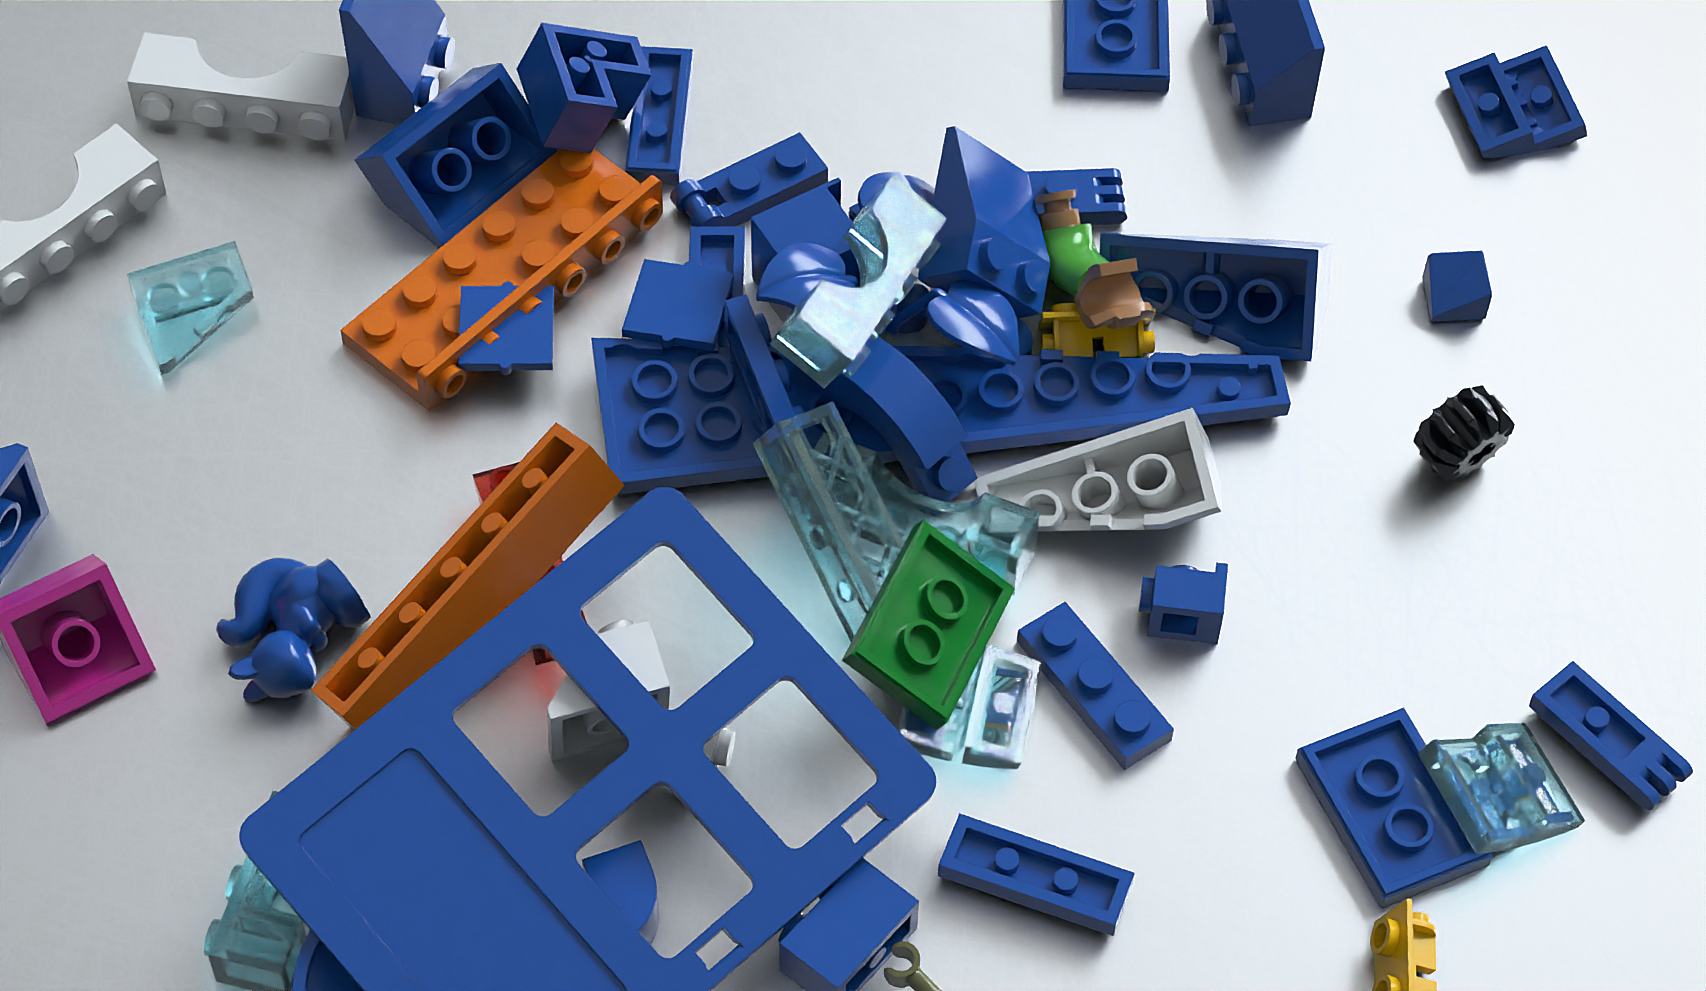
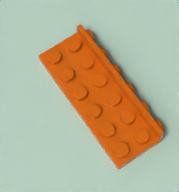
M565 149L558 150L340 330L343 344L430 411L444 398L448 399L455 396L462 389L466 380L476 372L465 371L458 367L459 356L481 339L489 345L500 336L492 330L518 309L525 314H529L542 303L535 295L545 287L554 286V305L564 296H572L580 289L585 279L602 264H609L614 261L630 240L641 231L646 232L650 230L663 213L662 181L651 175L640 183L595 149L591 153ZM507 281L511 282L513 286H518L459 336L461 286H502Z

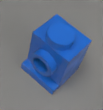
M1216 562L1215 572L1201 571L1189 565H1175L1172 567L1156 565L1154 578L1142 577L1138 612L1149 613L1147 636L1218 644L1224 616L1228 564Z

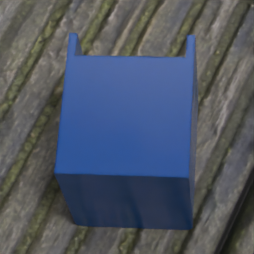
M838 177L751 217L753 281L758 287L770 261L786 247L798 243H812L837 253L845 264V275H852L857 278V290L875 283L880 272L882 235L878 231L865 238L862 236L841 207V180ZM769 302L791 334L822 321V319L801 314L783 305Z

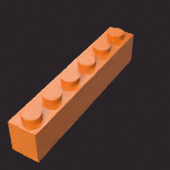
M555 423L311 691L355 731L534 586L625 485L588 443L558 423Z

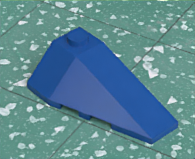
M1100 234L1099 254L1106 260L1113 262L1136 258L1138 271L1131 272L1132 278L1139 288L1143 302H1149L1152 308L1155 309L1156 314L1161 313L1191 326L1197 332L1207 336L1212 335L1240 347L1239 350L1251 355H1274L1286 360L1314 361L1329 301L1332 260L1331 243L1149 234Z

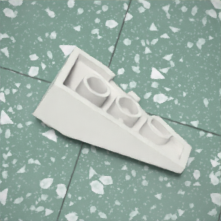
M1193 408L980 476L974 481L984 527L987 532L1162 530L1221 512L1222 487L1210 441Z

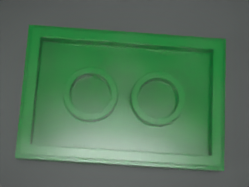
M923 519L913 526L842 661L931 727L938 730L948 723L1015 588Z

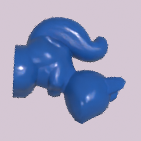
M272 558L252 567L242 577L237 585L234 597L235 618L231 620L221 619L217 623L216 631L219 638L225 644L233 647L244 646L262 636L273 620L277 631L265 636L254 647L248 657L232 664L228 672L229 676L236 680L252 679L244 689L243 698L245 701L255 702L267 696L288 698L308 693L315 686L317 678V668L310 648L319 651L326 647L329 642L326 632L334 623L350 628H360L371 618V615L347 577L330 559L327 558L317 566H307L305 563L294 559Z

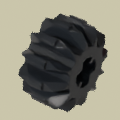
M1483 385L1463 388L1457 395L1447 397L1442 405L1432 409L1433 413L1420 423L1413 442L1420 451L1419 455L1433 472H1437L1445 481L1454 480L1457 477H1466L1476 468L1481 469L1487 460L1495 457V453L1508 443L1515 423L1508 415L1509 411L1495 394H1491Z

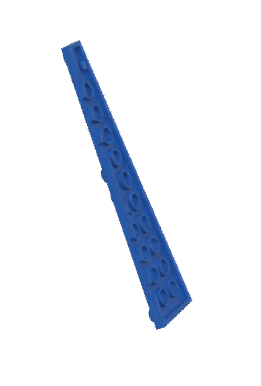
M591 338L607 464L625 485L618 494L651 491L659 487L677 488L899 461L886 440L865 419L849 409L824 402L800 357L816 343H811L805 349L775 348V342H772V345L768 347L773 361L782 359L791 386V391L787 393L792 407L798 405L802 407L810 431V438L803 440L802 464L780 470L738 363H731L727 358L718 354L730 353V347H719V341H716L714 351L684 346L664 348L662 343L640 339ZM892 345L931 381L955 412L968 434L960 442L965 453L1100 438L1190 408L1194 409L1201 425L1286 416L1291 406L1280 357L1274 355L1200 353L1195 356H1189L1182 353L1155 352L1149 358L1119 357V351H1097L1096 357L1063 356V350L1041 349L1040 355H1019L1016 364L1013 366L991 359L965 347Z

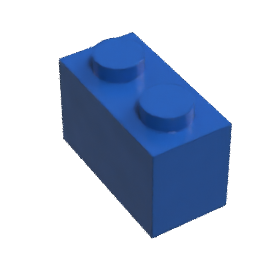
M863 858L819 896L820 901L806 915L801 912L783 928L778 938L780 971L805 991H860L893 955L891 947L897 942L906 941L917 929L919 900Z

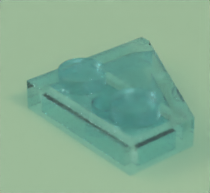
M235 241L127 273L129 285L161 375L172 371L254 298L252 286Z

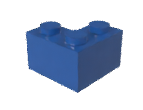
M548 23L540 24L516 68L542 146L589 153L593 151L611 118L620 120L627 118L651 77V72L638 37Z

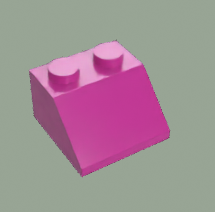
M94 554L0 598V641L46 724L156 670L107 564Z

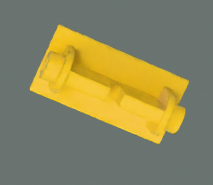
M1076 303L1056 304L1051 306V312L1042 313L1038 323V329H1051V334H1041V349L1063 350V356L1093 357V339H1102L1103 351H1119V357L1144 358V353H1154L1155 351L1154 331H1144V326H1149L1153 318L1140 320L1136 325L1124 328L1111 329L1105 326L1090 329L1081 321Z
M1407 898L1374 922L1370 937V947L1374 953L1375 983L1372 991H1437V982L1416 976V971L1427 975L1436 971V927L1430 923L1429 915L1413 912L1412 900Z

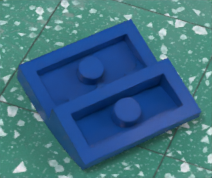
M1547 45L1501 63L1495 52L1444 71L1448 84L1483 158L1517 156L1551 149L1588 137L1586 124Z

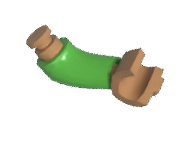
M1075 189L1035 196L1036 204H1043L1045 213L1038 216L1050 259L1048 279L1063 291L1075 296L1077 312L1083 324L1090 329L1105 326L1111 329L1134 326L1140 320L1153 318L1155 312L1149 302H1143L1139 288L1131 275L1132 271H1138L1136 258L1109 262L1099 254L1093 242L1091 223L1081 224L1079 209H1072L1070 199L1077 198Z

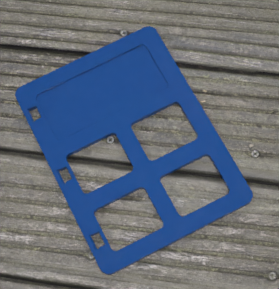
M659 487L648 492L248 816L240 828L239 840L246 856L362 991H711L924 806L935 791L936 775L929 763L688 499L674 488ZM661 546L669 547L744 628L753 641L749 649L682 705L673 710L663 708L581 616V610L653 550ZM537 648L549 653L628 743L627 750L548 816L536 815L453 721L456 711L527 653ZM781 681L792 682L876 775V783L805 845L796 849L788 847L709 760L703 750L704 745ZM656 786L669 788L752 882V890L672 958H664L655 951L580 866L576 859V855L581 848ZM868 805L877 817L883 820L854 843L852 837L842 826ZM723 930L732 942L738 945L708 970L706 964L696 953Z

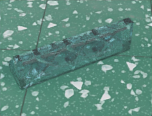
M830 402L776 423L753 443V446L850 642H852L904 543L834 402ZM822 422L832 442L829 457L811 448L802 429ZM835 475L853 484L859 496L855 509L838 502L832 490ZM862 528L879 536L885 548L881 562L864 555L858 543Z

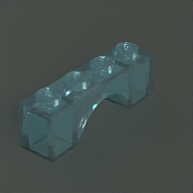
M893 175L868 200L843 236L857 261L860 272V287H842L822 280L794 307L770 345L823 388L841 372L847 377L852 376L871 352L864 345L868 338L872 341L875 340L893 319L895 314L888 309L891 302L895 305L900 303L917 282L918 278L911 273L914 267L920 270L940 247L941 243L934 237L947 218L897 176Z
M824 432L806 463L799 480V515L900 552L913 526L924 519L1015 588L1012 595L1015 594L1036 550L1039 511L987 492L983 493L978 499L966 503H949L929 498L912 490L893 476L885 467L876 451Z

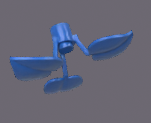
M900 172L874 174L863 182L858 193V205L864 216L881 229L895 231L893 241L875 283L857 290V278L852 275H845V264L837 253L820 245L798 243L786 247L770 261L757 289V301L780 304L817 319L830 321L843 319L842 324L864 329L881 339L884 338L887 331L891 334H897L903 323L926 308V316L931 325L951 341L1014 366L1019 358L1018 323L1015 312L1008 300L992 288L965 280L956 281L951 285L948 293L940 288H935L896 315V297L885 285L900 252L905 235L924 243L935 190L933 186L924 180L911 175H903Z

